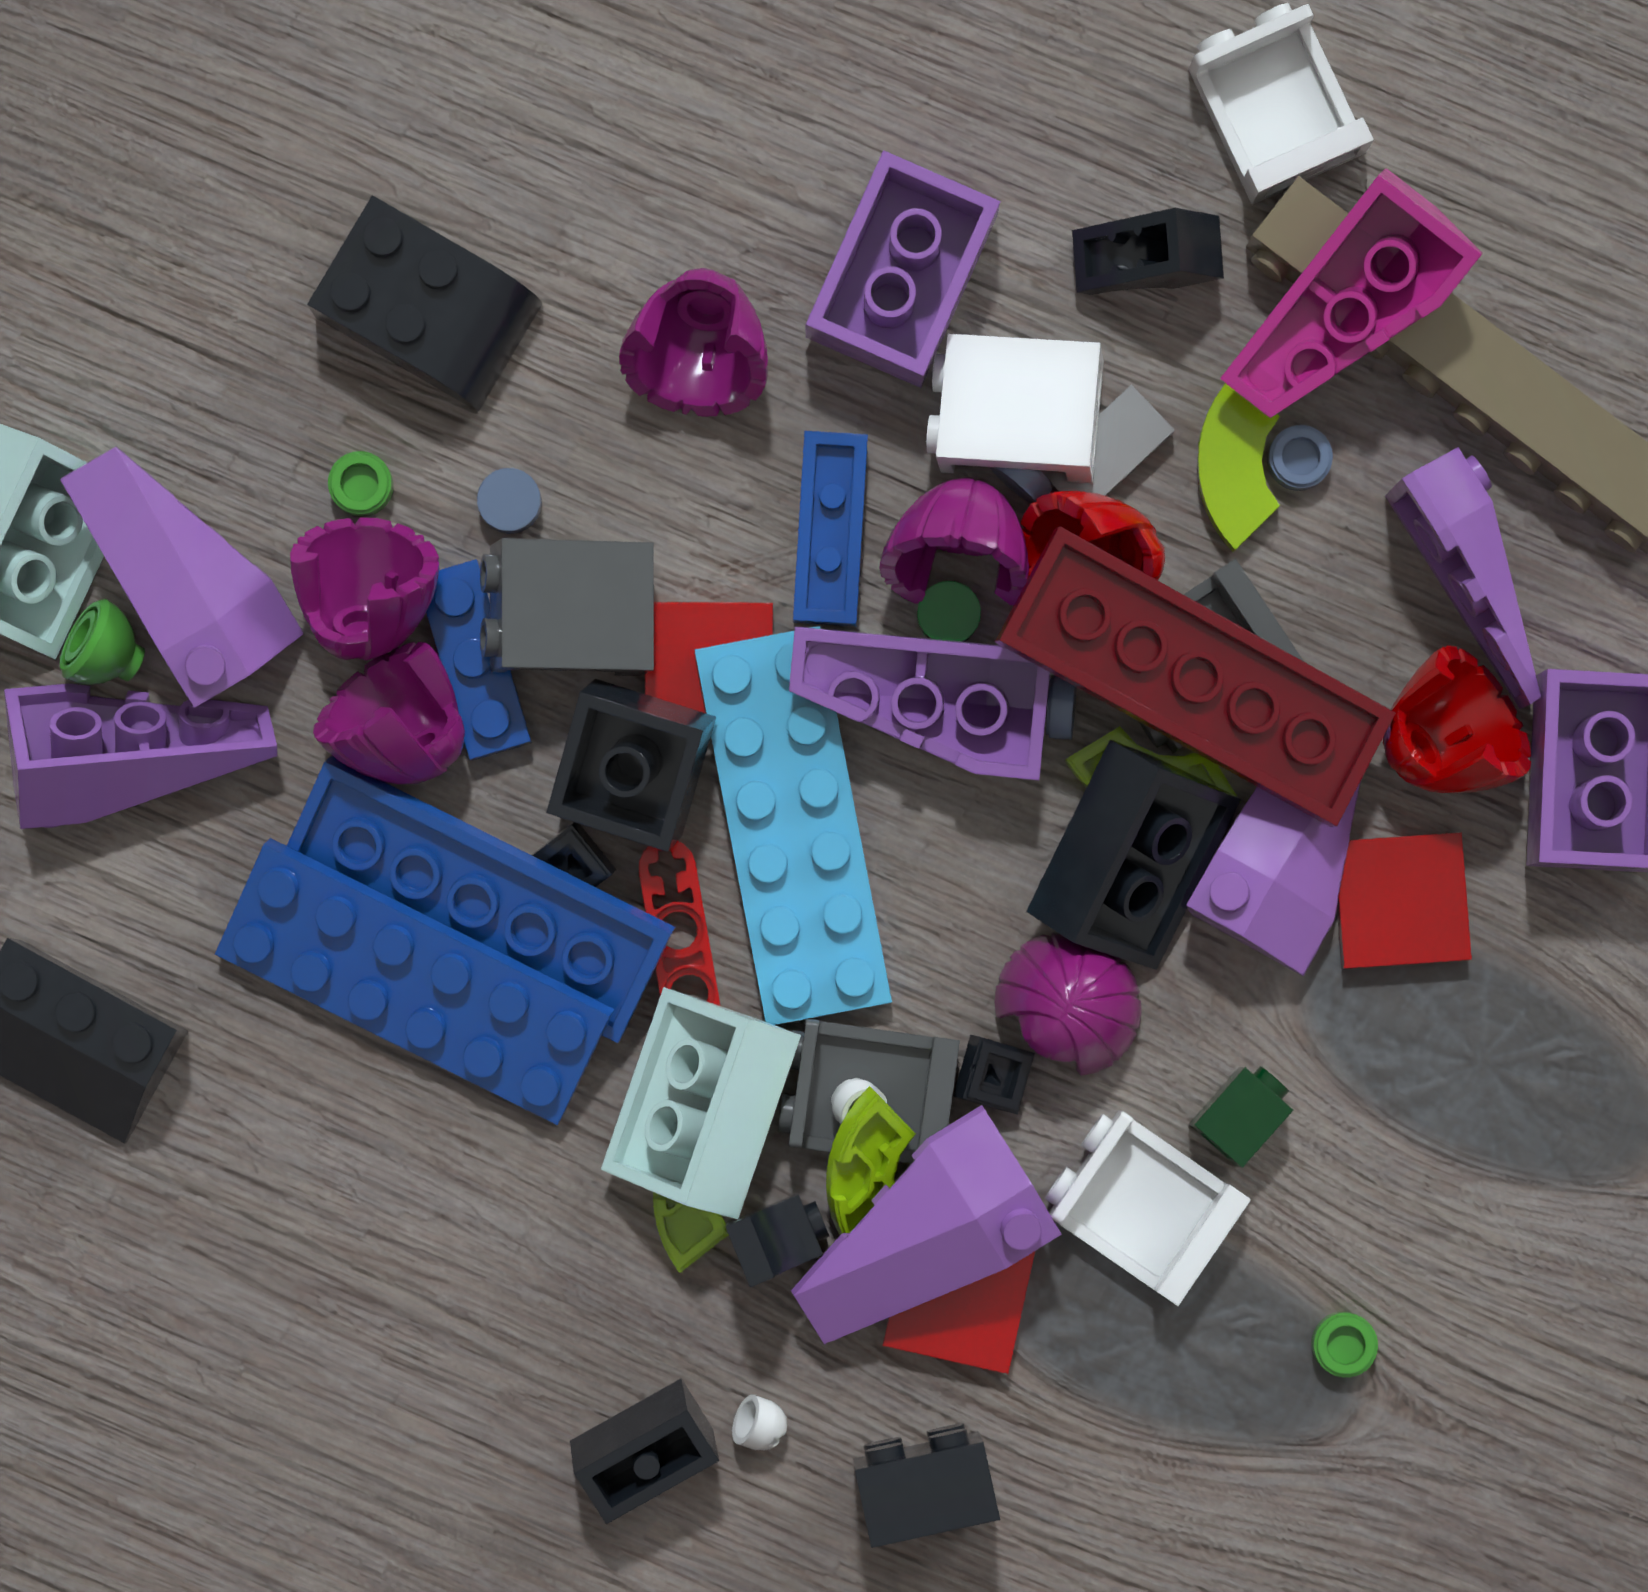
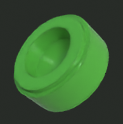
M355 451L345 454L334 463L328 477L330 495L337 506L350 515L367 517L378 513L388 504L393 493L394 485L390 470L378 456L372 453Z
M1336 1312L1326 1316L1318 1323L1312 1335L1311 1347L1314 1358L1324 1370L1339 1377H1354L1365 1372L1373 1364L1378 1351V1339L1373 1327L1361 1316L1350 1312Z

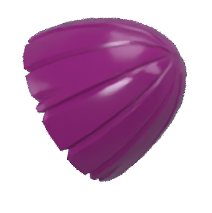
M707 268L688 270L676 280L660 287L635 316L622 340L619 353L621 374H626L625 381L639 396L647 394V401L671 412L681 409L684 415H687L691 410L697 416L702 417L717 416L720 410L724 415L739 412L750 405L751 399L756 401L760 397L768 377L767 344L760 320L752 303L734 279Z
M969 478L949 480L937 485L919 497L892 529L881 554L879 566L881 577L885 578L884 582L886 585L892 584L891 590L914 604H918L919 601L922 602L925 596L935 554L938 549L948 553H964L971 556L992 555L999 562L994 593L1012 606H1014L1029 578V562L1025 537L1014 510L1007 499L993 486L983 481H975Z
M360 517L355 524L350 518L326 522L323 529L320 526H316L306 531L304 536H300L297 539L298 544H293L290 552V565L300 608L318 643L328 653L339 659L351 660L359 658L361 660H371L394 650L414 632L427 612L434 596L440 571L437 551L430 541L424 542L423 535H415L413 529L399 523L392 527L391 521L378 518Z
M425 642L403 644L400 648L397 647L392 650L390 655L386 653L365 664L364 674L357 671L337 689V696H332L329 699L330 704L323 707L317 718L318 722L314 724L313 729L314 737L319 744L339 762L363 775L391 784H418L442 775L460 756L465 737L463 720L458 711L455 693L448 674L437 653Z
M1053 932L1051 936L1043 934L1030 939L1021 945L1020 950L1014 951L1010 956V961L1005 963L998 978L1000 983L996 985L994 1000L996 1017L1018 1016L1022 1036L1029 1047L1037 1054L1054 1061H1075L1077 1063L1076 1071L1082 1076L1093 1074L1112 1066L1113 1061L1119 1060L1128 1051L1137 1035L1135 1030L1140 1026L1142 1008L1141 1000L1137 998L1140 991L1135 976L1128 965L1121 962V958L1073 943L1061 934Z

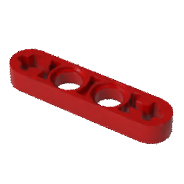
M679 841L671 848L673 858L675 860H685L686 870L676 874L678 894L691 889L693 903L671 902L655 909L653 896L666 897V891L661 876H651L649 866L659 863V852L664 850L648 846L643 851L639 860V877L646 913L664 920L670 914L683 912L690 915L697 925V936L689 947L673 949L666 945L655 968L660 996L663 987L672 989L674 982L680 977L695 975L706 983L708 988L707 1002L721 1006L697 865L693 854Z

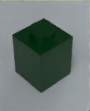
M1261 1066L1254 1073L1246 1067H1238L1192 1119L1189 1125L1236 1167L1243 1168L1292 1113L1293 1109L1282 1100L1289 1090Z

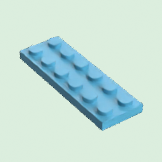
M820 626L811 627V628L821 629ZM794 631L695 649L706 712L709 715L716 716L711 739L765 1022L772 1025L892 1003L837 712L789 691Z

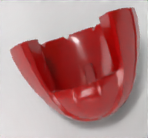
M1084 491L1053 492L1037 498L1036 502L1030 504L1022 517L1021 524L1024 527L1022 531L1028 553L1029 576L1052 532L1059 526L1156 580H1159L1164 570L1165 548L1157 537L1155 527L1141 512L1120 500Z
M1449 645L1434 652L1416 670L1391 707V710L1396 712L1383 737L1388 764L1396 770L1397 774L1404 781L1430 792L1448 794L1493 789L1518 780L1527 774L1531 767V761L1528 759L1531 757L1530 743L1527 733L1520 731L1523 723L1516 718L1517 710L1509 696L1501 695L1503 687L1496 677L1484 665L1478 666V659L1462 648L1458 650L1457 646Z

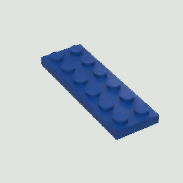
M330 756L324 762L287 844L288 847L613 1008L614 1011L602 1036L616 1043H619L675 929V926L385 782L355 771L339 762L333 756Z
M272 838L263 844L214 954L556 1125L563 1118L614 1011L613 1008Z

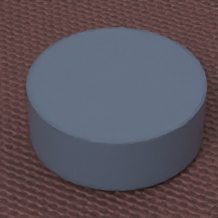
M1306 425L1291 426L1280 432L1271 443L1267 454L1268 469L1274 480L1281 486L1294 491H1304L1318 485L1328 474L1333 460L1331 445L1324 434Z
M990 467L992 472L1007 487L1030 504L1053 490L1051 487L1052 483L1040 470Z
M503 468L492 472L483 480L477 494V505L484 521L491 528L501 533L514 534L528 529L537 520L542 507L540 490L531 476L519 469Z
M1055 675L1053 678H1050L1046 735H1049V738L1072 740L1077 687Z

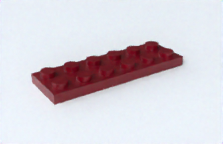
M1061 526L1055 528L995 640V643L1329 827L1338 826L1396 712Z

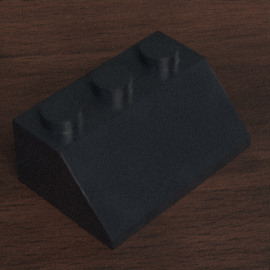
M1110 739L1026 912L1073 943L1157 970L1187 910L1186 905L1204 875L1241 799L1155 756Z
M7 938L0 950V1076L126 1144L188 1031L22 940Z

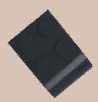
M372 195L307 305L318 320L479 412L541 308L542 302L532 291L504 271Z

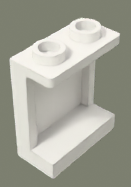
M1289 3L1281 4L1259 15L1254 20L1257 25L1255 28L1237 36H1234L1232 29H1227L1208 37L1197 45L1200 52L1193 56L1188 69L1252 205L1288 189L1298 175L1306 181L1366 154L1374 140L1364 118L1362 117L1358 120L1354 118L1311 26L1314 15L1309 4L1294 10L1291 9Z
M947 334L946 354H935L933 364V392H942L940 415L929 416L926 440L927 453L936 454L941 473H954L955 465L1060 471L1066 473L1067 482L1093 484L1104 365L1101 343Z
M1118 1110L1112 1120L1102 1114L1081 1144L1090 1153L1075 1173L1066 1167L1047 1193L1045 1199L1053 1204L1049 1214L1056 1223L1160 1295L1179 1306L1251 1199L1143 1127L1124 1111Z

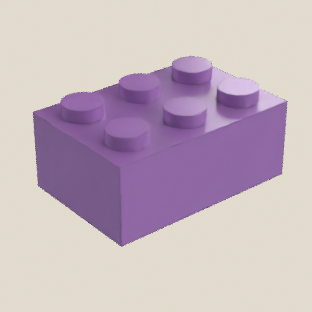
M883 150L805 324L806 338L922 388L935 354H937L996 221L1001 201Z
M1547 669L1537 674L1536 678L1541 698L1533 703L1526 866L1648 872V674Z

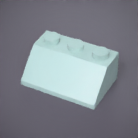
M0 424V635L56 660L104 557L60 478L87 462L41 438Z
M663 987L601 1170L683 1205L738 1219L801 1035Z

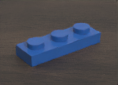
M804 431L793 623L854 627L857 625L868 434Z
M475 559L441 569L435 593L426 614L440 660L455 693L458 711L463 720L465 730L464 742L469 759L474 761L531 744L532 740L511 670L504 673L490 672V657H482L480 627L483 618H490V599L488 593H482L480 565L478 560Z

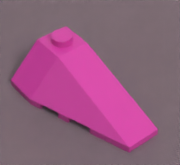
M1386 168L1376 177L1220 379L1271 418L1358 359L1389 341L1390 338L1419 319L1424 318L1439 308L1483 253L1436 206Z

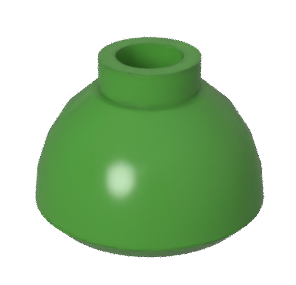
M102 599L90 604L73 625L61 652V673L65 679L87 685L105 683L117 677L127 682L134 677L144 659L145 648L135 643L133 628L126 615L112 602Z

